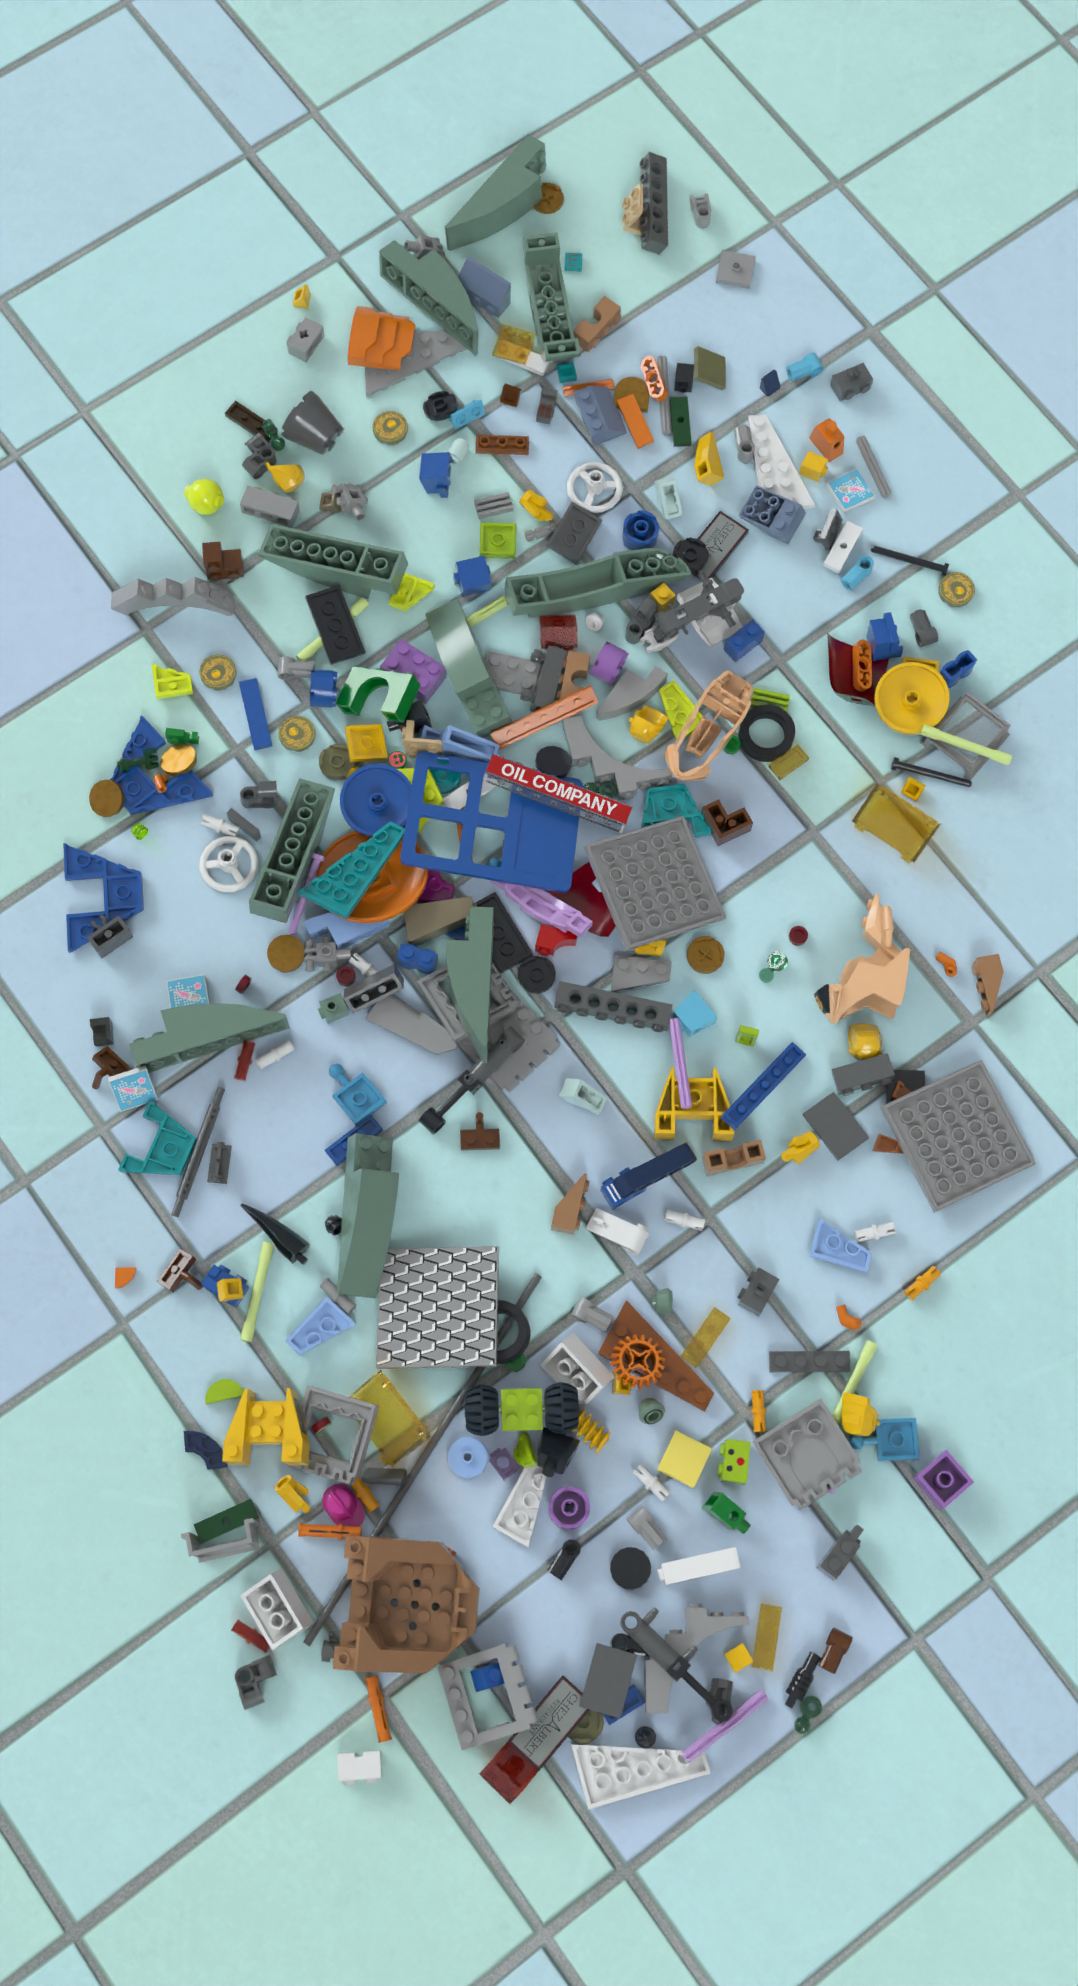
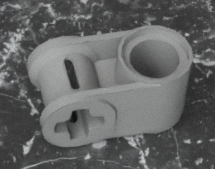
M707 193L704 196L698 197L692 195L690 196V208L693 212L695 224L699 228H707L711 220L709 196Z

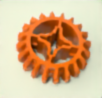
M637 1334L633 1335L632 1340L629 1336H626L625 1342L620 1340L618 1342L619 1346L613 1348L616 1353H612L611 1358L615 1361H612L610 1366L617 1367L612 1373L620 1374L616 1379L620 1381L623 1378L625 1380L623 1386L630 1382V1389H634L636 1384L639 1390L643 1388V1384L646 1388H649L651 1386L650 1382L655 1384L657 1382L656 1377L660 1378L662 1376L660 1371L664 1370L665 1366L659 1363H663L665 1358L659 1356L663 1353V1350L656 1351L659 1344L651 1345L652 1338H649L646 1342L645 1335H642L640 1340H638ZM631 1347H640L645 1349V1351L638 1353L634 1349L631 1350ZM624 1352L627 1354L626 1357L629 1360V1365L626 1368H624L622 1363V1356ZM644 1356L640 1364L631 1367L635 1360L641 1359ZM648 1356H651L653 1360L652 1371L648 1369L649 1366L646 1363ZM632 1371H638L639 1373H641V1375L644 1374L645 1376L635 1377L630 1373Z

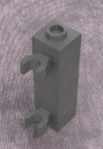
M549 645L544 653L537 649H534L533 653H531L530 660L541 662L535 691L524 688L520 699L532 702L530 707L532 712L554 703L566 651L558 646Z

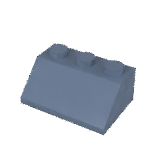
M467 257L458 279L474 305L480 306L488 314L499 318L511 304V283L472 258Z
M590 385L574 391L576 404L593 446L627 434L609 388Z

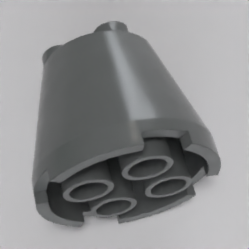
M310 391L303 396L304 402H300L297 407H294L282 426L284 432L281 435L287 440L324 455L327 450L331 451L335 446L336 442L334 440L343 433L344 428L315 392Z

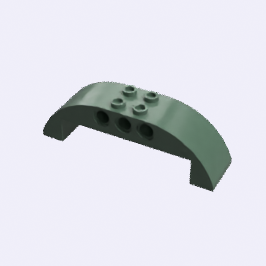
M558 233L523 237L528 294L541 358L543 362L580 357L578 338L574 337L561 270Z

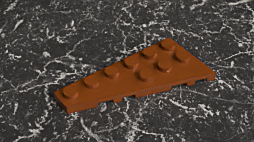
M626 1300L598 1354L610 1361H615L611 1358V1354L616 1353L613 1348L619 1346L618 1342L620 1340L625 1342L626 1336H629L632 1340L633 1335L637 1334L638 1340H640V1337L645 1335L646 1342L649 1338H652L653 1340L650 1344L658 1343L659 1346L656 1348V1351L663 1350L659 1357L665 1358L663 1363H659L665 1366L664 1370L660 1371L662 1376L660 1378L656 1377L657 1382L654 1385L705 1412L714 1392ZM631 1347V1350L634 1349L638 1353L645 1351V1349L640 1347ZM625 1352L622 1356V1363L624 1368H626L629 1365V1360L627 1359V1354ZM644 1356L641 1359L635 1360L631 1367L640 1364ZM648 1356L646 1363L649 1366L648 1369L652 1371L653 1360L651 1356ZM632 1371V1373L639 1377L645 1376L644 1374L641 1375L638 1371Z

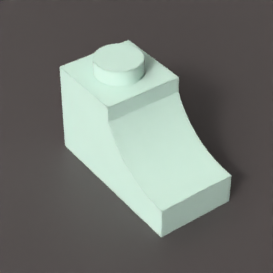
M672 477L654 481L657 499L660 502L664 519L682 516L677 481Z
M566 1078L559 1094L560 1097L572 1105L580 1106L600 1115L607 1100L605 1095L580 1079Z

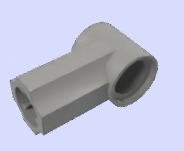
M746 424L739 425L734 429L738 460L742 463H750L753 460L755 450L750 427L746 426Z
M288 656L280 657L278 678L282 680H292L294 677L311 678V669L315 670V662L298 661Z
M583 1297L579 1298L571 1313V1316L583 1323H589L605 1332L614 1317Z
M643 1506L627 1518L631 1527L638 1534H641L653 1550L667 1539L653 1522V1517Z

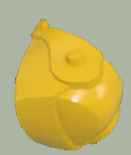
M269 462L265 463L277 486L286 494L298 489L305 480V474L300 465L271 466Z
M644 705L642 709L635 712L633 718H629L631 722L629 733L638 741L649 744L662 731L669 717L650 706Z
M865 1023L849 1026L848 1053H851L854 1058L865 1060L883 1053L881 1050V1034L877 1026Z
M843 1393L842 1424L844 1431L858 1436H870L875 1431L876 1426L880 1425V1421H878L879 1414L870 1405V1399L856 1394Z

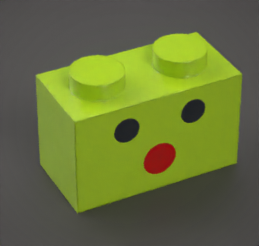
M726 1439L724 1444L721 1443L719 1455L723 1456L722 1464L718 1465L717 1476L721 1477L720 1482L747 1484L751 1442Z

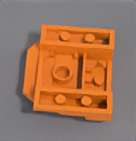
M357 306L350 332L347 356L348 365L400 370L402 358L411 353L416 324L410 321L408 316L392 315V313L375 311V308Z

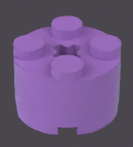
M606 641L596 658L595 666H592L589 674L613 685L629 653Z
M575 1487L560 1488L552 1495L549 1502L548 1512L550 1519L557 1527L564 1530L579 1528L585 1523L590 1513V1503L587 1495ZM566 1503H567L568 1505H571V1504L574 1505V1507H573V1509H572V1510H573V1513H571V1512H567V1513H566V1512L564 1511L565 1508H566V1507H565V1504H566Z

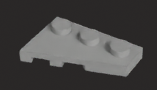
M615 955L611 992L625 989L630 990L645 985L651 986L667 983L670 981L672 962Z

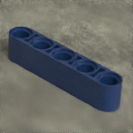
M686 1142L621 1174L612 1183L621 1198L624 1199L688 1167L697 1158Z

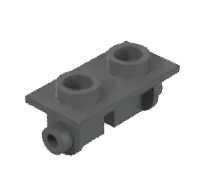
M224 1142L212 1144L207 1182L227 1184L232 1145H225Z

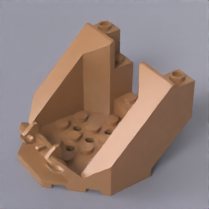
M358 1535L346 1536L344 1558H348L346 1579H352L349 1619L347 1622L342 1623L340 1645L335 1646L333 1669L356 1672L428 1673L476 1632L480 1588L470 1578L443 1542ZM415 1579H419L421 1581V1585L419 1587L414 1586ZM394 1598L399 1602L396 1607L391 1605V1600ZM414 1600L419 1602V1607L417 1609H414L412 1607V1602ZM434 1602H437L440 1605V1608L437 1611L433 1610L432 1604ZM411 1622L417 1624L416 1630L410 1629L409 1625Z

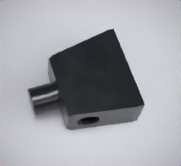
M422 700L412 703L404 723L387 721L390 732L398 729L402 732V728L406 727L407 720L414 721L415 733H418L419 729L424 725L432 728L428 711Z
M543 1427L536 1458L537 1466L543 1468V1475L553 1477L554 1473L564 1474L576 1454L580 1440L565 1434L554 1433Z

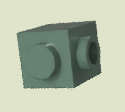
M341 993L319 1001L321 1007L318 1009L321 1019H326L328 1024L349 1016Z

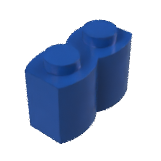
M969 650L961 652L955 660L946 663L941 669L940 674L946 681L948 689L955 686L959 679L967 677L972 672L977 659Z
M404 943L400 945L397 962L403 968L417 969L421 973L431 974L436 970L438 954L430 949H418L412 944Z

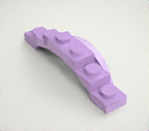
M490 880L491 883L505 891L506 897L518 903L520 910L546 926H555L565 933L569 930L580 938L592 927V921L583 916L580 911L543 889Z

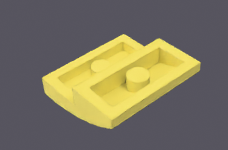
M675 1430L657 1470L694 1488L712 1448Z

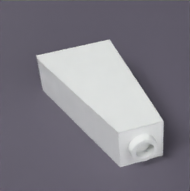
M733 1547L660 1564L661 1569H657L659 1581H663L664 1585L733 1571L741 1567L737 1549Z

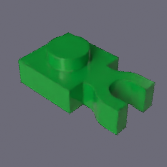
M166 728L165 736L167 742L173 745L186 744V742L199 744L198 732H185L182 729Z

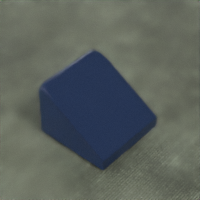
M772 370L761 378L759 389L767 397L780 389L776 370Z

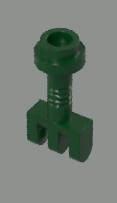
M157 749L143 750L144 757L127 761L125 758H121L120 761H117L119 772L127 773L129 768L145 764V768L148 770L159 767V762H152L158 760V756L151 755L157 753Z

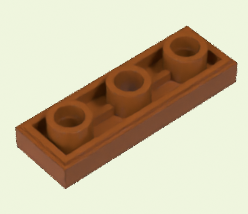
M476 435V454L529 455V436Z

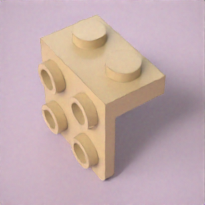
M639 183L632 189L628 197L623 200L622 222L624 231L641 236L640 221L643 212V184Z
M407 720L406 727L402 728V745H405V756L416 758L417 754L422 751L443 756V742L441 740L415 738L414 721Z

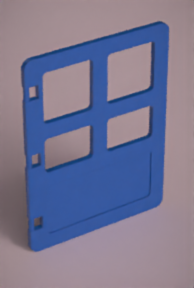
M425 751L417 754L400 861L403 865L561 893L569 891L572 881L581 807L486 771L489 763L442 756ZM437 760L448 761V766L437 764ZM429 768L466 774L470 777L464 810L423 802L427 770ZM571 777L559 779L583 788V783L579 779ZM484 778L506 781L512 784L507 817L479 812ZM425 817L462 825L458 859L453 860L415 852L420 818ZM477 827L499 830L505 833L500 867L476 864L471 861Z

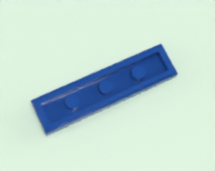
M257 678L240 681L239 686L254 750L272 747Z

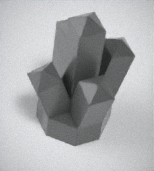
M713 1678L709 1693L715 1699L727 1700L731 1704L733 1682ZM719 1704L716 1707L717 1715L724 1717L727 1714V1707ZM712 1717V1721L715 1724L718 1725L721 1723L720 1721H717Z

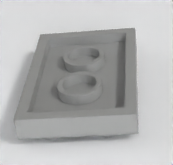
M488 651L486 662L500 691L521 695L524 688L535 691L541 662H533L529 659Z

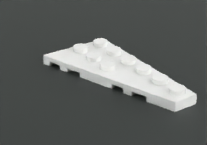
M749 415L748 424L752 442L755 445L753 458L757 485L801 504L804 509H814L815 503L767 415Z
M571 1744L588 1810L711 1773L705 1752H702L688 1763L681 1754L684 1750Z

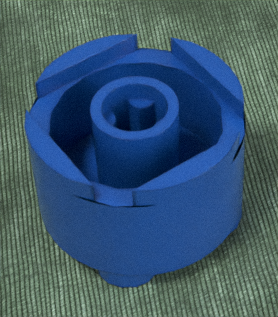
M644 510L629 514L623 524V545L629 550L655 547L659 535V524L656 517Z
M311 669L310 707H336L337 671Z

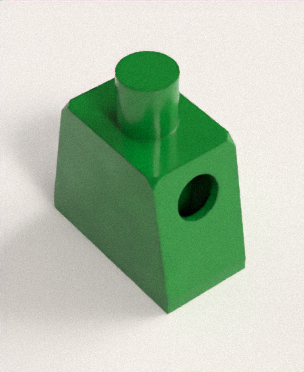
M713 1492L702 1506L703 1510L727 1529H737L742 1534H745L751 1526L744 1519L746 1512L724 1493Z

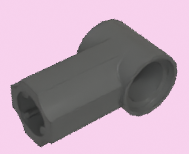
M919 609L910 614L917 645L923 647L937 643V630L931 626L926 611Z

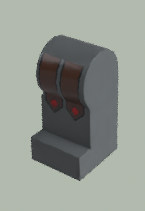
M542 387L536 422L551 424L557 403L558 390Z

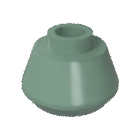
M669 1288L656 1291V1294L652 1295L651 1307H655V1311L663 1315L671 1313L673 1303L672 1291Z
M646 1398L639 1405V1419L642 1423L655 1424L664 1416L665 1407L654 1398Z

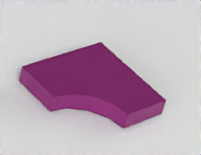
M428 870L425 889L416 902L428 903L453 899L455 886L447 884L442 880L440 871Z

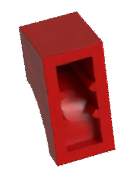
M541 924L535 951L542 956H553L554 952L561 947L576 946L578 936L570 931L565 933L558 928Z

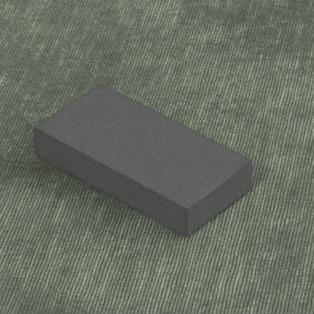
M230 809L227 812L228 820L237 827H240L253 840L257 842L261 838L259 829L234 809Z

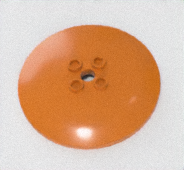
M353 831L336 840L323 853L322 856L325 857V860L320 863L316 877H320L326 872V869L349 852L352 853L358 848V845L362 842L365 843L370 837ZM403 840L376 877L377 880L371 884L350 914L347 921L377 923L389 920L408 910L419 899L427 883L428 869L405 866L401 863L400 855ZM416 843L415 852L424 854L421 847Z

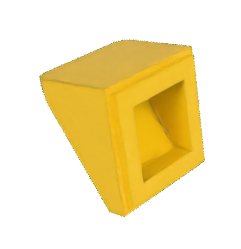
M241 1278L222 1279L217 1282L219 1302L244 1298Z
M743 1643L724 1654L735 1673L754 1662Z

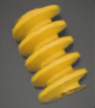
M586 1409L579 1411L578 1427L571 1432L579 1430L577 1437L580 1438L584 1435L583 1443L591 1441L590 1449L597 1446L595 1451L597 1454L609 1441L611 1432L603 1433L604 1426L597 1428L598 1420L591 1423L592 1415L590 1414L585 1417Z

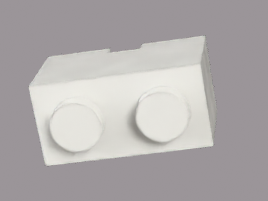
M381 1750L364 1751L363 1756H356V1752L337 1754L338 1781H343L344 1785L356 1784V1780L365 1779V1783L378 1782L377 1778H382Z

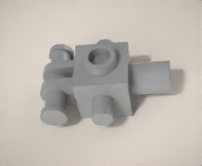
M421 234L416 241L406 240L404 243L405 249L413 252L418 260L433 249L443 259L445 256L443 246L439 243L440 240L437 237H428Z
M341 483L339 486L332 485V493H340L341 495L337 497L336 503L341 506L345 514H353L357 521L363 520L366 517L363 507L368 503V498L364 497L361 486L359 484L352 485L351 483Z
M324 937L323 943H316V948H313L314 940L307 939L304 941L306 944L304 962H306L305 971L307 972L315 971L314 963H317L318 967H323L324 972H331V967L337 966V960L351 958V948H337L336 942H330L329 937Z

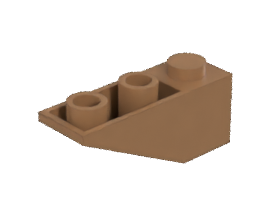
M999 954L978 957L972 965V973L977 978V992L981 993L982 997L981 1008L983 1012H986L987 1017H990L994 1011L1004 972Z
M587 1174L582 1175L555 1207L551 1230L574 1235L575 1229L579 1230L581 1218H578L579 1210L583 1211L585 1199H582L583 1191H588L590 1182L586 1180Z

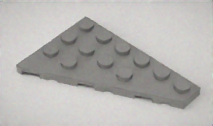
M446 331L414 332L411 353L402 358L400 370L365 367L366 397H371V394L379 390L384 391L389 386H394L406 380V377L414 373L418 374L424 369H429L439 364L441 360L449 356L453 357L467 349Z

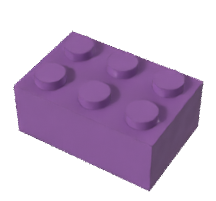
M403 639L398 642L380 665V669L390 672L393 670L398 673L405 674L408 672L413 674L421 684L415 698L422 700L424 704L430 700L447 678L446 669L442 664Z

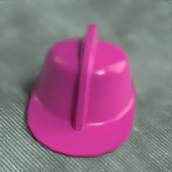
M334 1484L327 1488L322 1497V1506L337 1526L340 1523L343 1526L359 1527L364 1521L365 1509L352 1490L343 1484Z

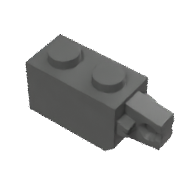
M857 1524L851 1532L846 1530L840 1534L817 1568L830 1579L837 1580L860 1548L862 1541L858 1538L864 1529Z

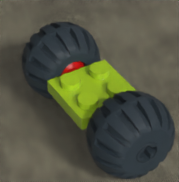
M559 1382L548 1386L544 1393V1404H542V1388L501 1389V1406H499L498 1391L489 1385H475L465 1392L466 1429L474 1435L486 1436L496 1432L499 1428V1414L502 1417V1431L543 1430L542 1413L544 1411L546 1428L554 1433H569L575 1430L579 1424L578 1391L575 1386L569 1383Z

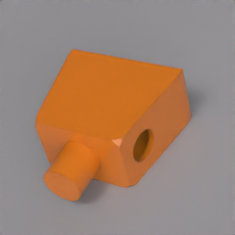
M830 418L818 424L812 431L809 439L821 454L828 459V462H831L843 454L844 434L839 430L836 422Z

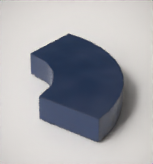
M183 1431L185 1452L201 1456L205 1461L207 1470L228 1468V1464L222 1462L223 1450L215 1440L200 1432Z

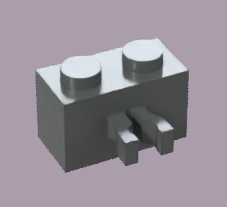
M863 362L832 375L830 386L839 401L849 400L859 393L868 392L871 389L873 378Z
M102 914L99 917L103 921V927L96 925L94 920L91 922V925L97 931L87 938L101 959L133 938L131 931L120 916L107 923L106 918Z
M758 1267L756 1272L751 1271L746 1280L750 1282L747 1289L742 1288L737 1298L740 1299L739 1306L759 1317L779 1278Z

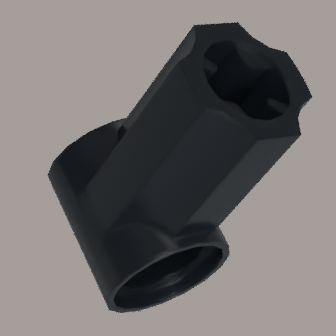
M573 1539L566 1540L547 1571L562 1581L580 1554L581 1547L579 1543ZM568 1543L576 1544L577 1551L575 1554L569 1555L566 1553L565 1547Z
M618 1633L611 1638L610 1646L616 1648L614 1645L615 1639L623 1637L626 1645L620 1650L634 1653L638 1656L650 1657L627 1634Z

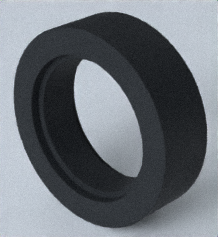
M764 704L750 709L739 728L738 738L741 741V748L749 757L757 761L773 762L781 759L789 752L795 738L793 719L785 710L775 705ZM759 719H772L783 728L784 740L773 748L760 747L750 737V726Z
M498 1300V1314H506L513 1317L517 1321L519 1328L516 1341L507 1349L497 1351V1364H505L516 1360L524 1353L530 1341L531 1330L527 1318L519 1307L511 1302Z

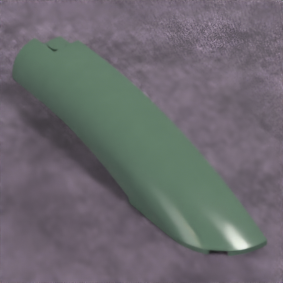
M647 548L614 552L613 555L561 570L506 577L505 598L507 605H510L513 616L528 614L529 618L585 610L654 591L663 583L668 586L691 577L692 574L681 558L677 559L670 555L669 551L663 549Z

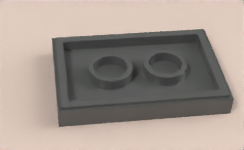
M571 502L546 547L577 565L602 520L576 503Z
M834 1092L802 1114L837 1161L869 1139L868 1135Z
M596 1642L579 1706L621 1718L637 1654Z

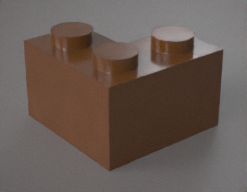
M220 541L202 543L203 563L208 580L218 581L224 578L238 579L239 577H244L241 549L222 550Z
M719 799L702 807L701 814L706 825L710 828L711 835L717 846L744 835L752 829L753 821L745 807L729 815Z

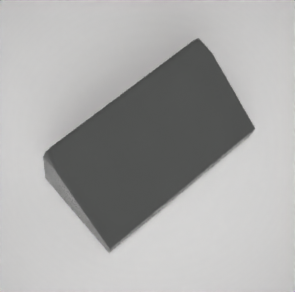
M367 1468L361 1481L366 1484L405 1485L407 1470Z

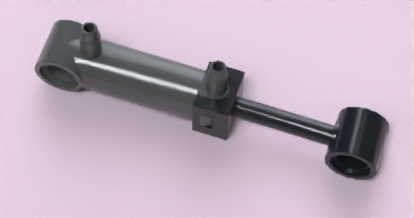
M513 1027L507 1028L500 1035L498 1041L488 1050V1063H483L480 1058L457 1079L462 1086L437 1111L433 1107L426 1110L420 1117L419 1122L432 1135L437 1133L446 1123L442 1116L467 1091L474 1096L483 1086L484 1081L511 1054L521 1048L525 1039Z
M656 1608L649 1611L643 1619L633 1611L623 1614L620 1621L623 1631L648 1653L676 1682L680 1678L685 1680L710 1705V1712L715 1720L724 1722L731 1718L733 1708L730 1702L723 1699H715L687 1671L691 1667L688 1662L698 1650L695 1645L688 1649L683 1656L679 1655L649 1626L659 1613ZM630 1616L634 1617L637 1621L636 1627L632 1629L625 1625V1619ZM719 1704L727 1707V1714L724 1717H720L716 1713V1707Z

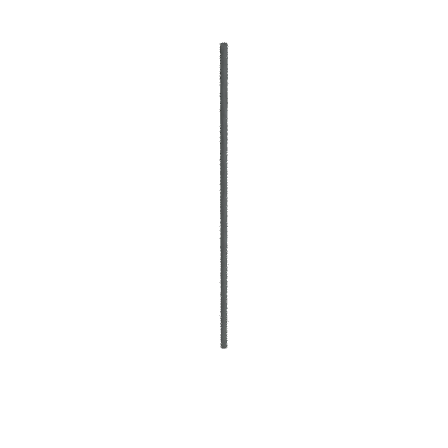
M537 1273L534 1274L516 1303V1306L521 1310L542 1278ZM511 1316L507 1317L498 1332L497 1348L515 1321ZM485 1367L475 1368L408 1474L406 1484L401 1485L370 1536H380L465 1401V1392L475 1385ZM347 1573L303 1642L306 1645L311 1646L352 1579H346Z

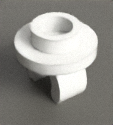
M593 612L586 617V626L592 631H598L602 628L605 617L602 616L601 618L596 612Z

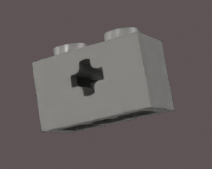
M305 317L302 323L300 322L297 325L293 336L291 335L287 340L288 353L307 363L325 337L323 326Z

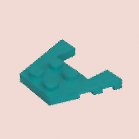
M685 784L647 789L641 828L684 815L685 820H691L694 838L711 836V830L706 825L703 815L697 809L696 803Z
M149 1100L143 1118L160 1124L159 1130L144 1161L125 1154L118 1170L122 1173L182 1175L197 1139L153 1101Z

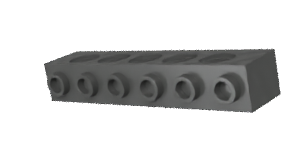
M649 152L641 159L639 164L641 168L640 182L643 184V212L640 221V239L642 241V249L660 255L668 246L667 158Z
M559 981L554 1008L563 1013L571 1011L576 1012L577 1015L582 1017L590 1015L602 1021L609 1019L621 1025L629 1023L633 1024L636 1028L648 1027L652 1028L655 1032H663L668 1029L673 1004ZM577 997L580 999V1002L575 1004L570 999ZM596 1001L599 1003V1006L591 1007L589 1003ZM615 1005L618 1010L610 1011L608 1006ZM634 1009L637 1013L635 1015H629L627 1013V1010ZM653 1013L656 1017L648 1019L646 1014Z

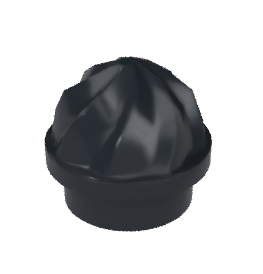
M337 1215L328 1217L325 1221L326 1231L334 1236L341 1233L342 1218Z
M642 1726L635 1733V1741L641 1748H650L656 1741V1734L652 1728Z

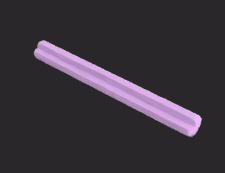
M672 1018L669 1021L680 1103L682 1109H689L692 1102L680 1020Z
M759 1690L735 1709L729 1720L715 1725L681 1753L684 1760L688 1763L694 1760L768 1700L766 1693Z

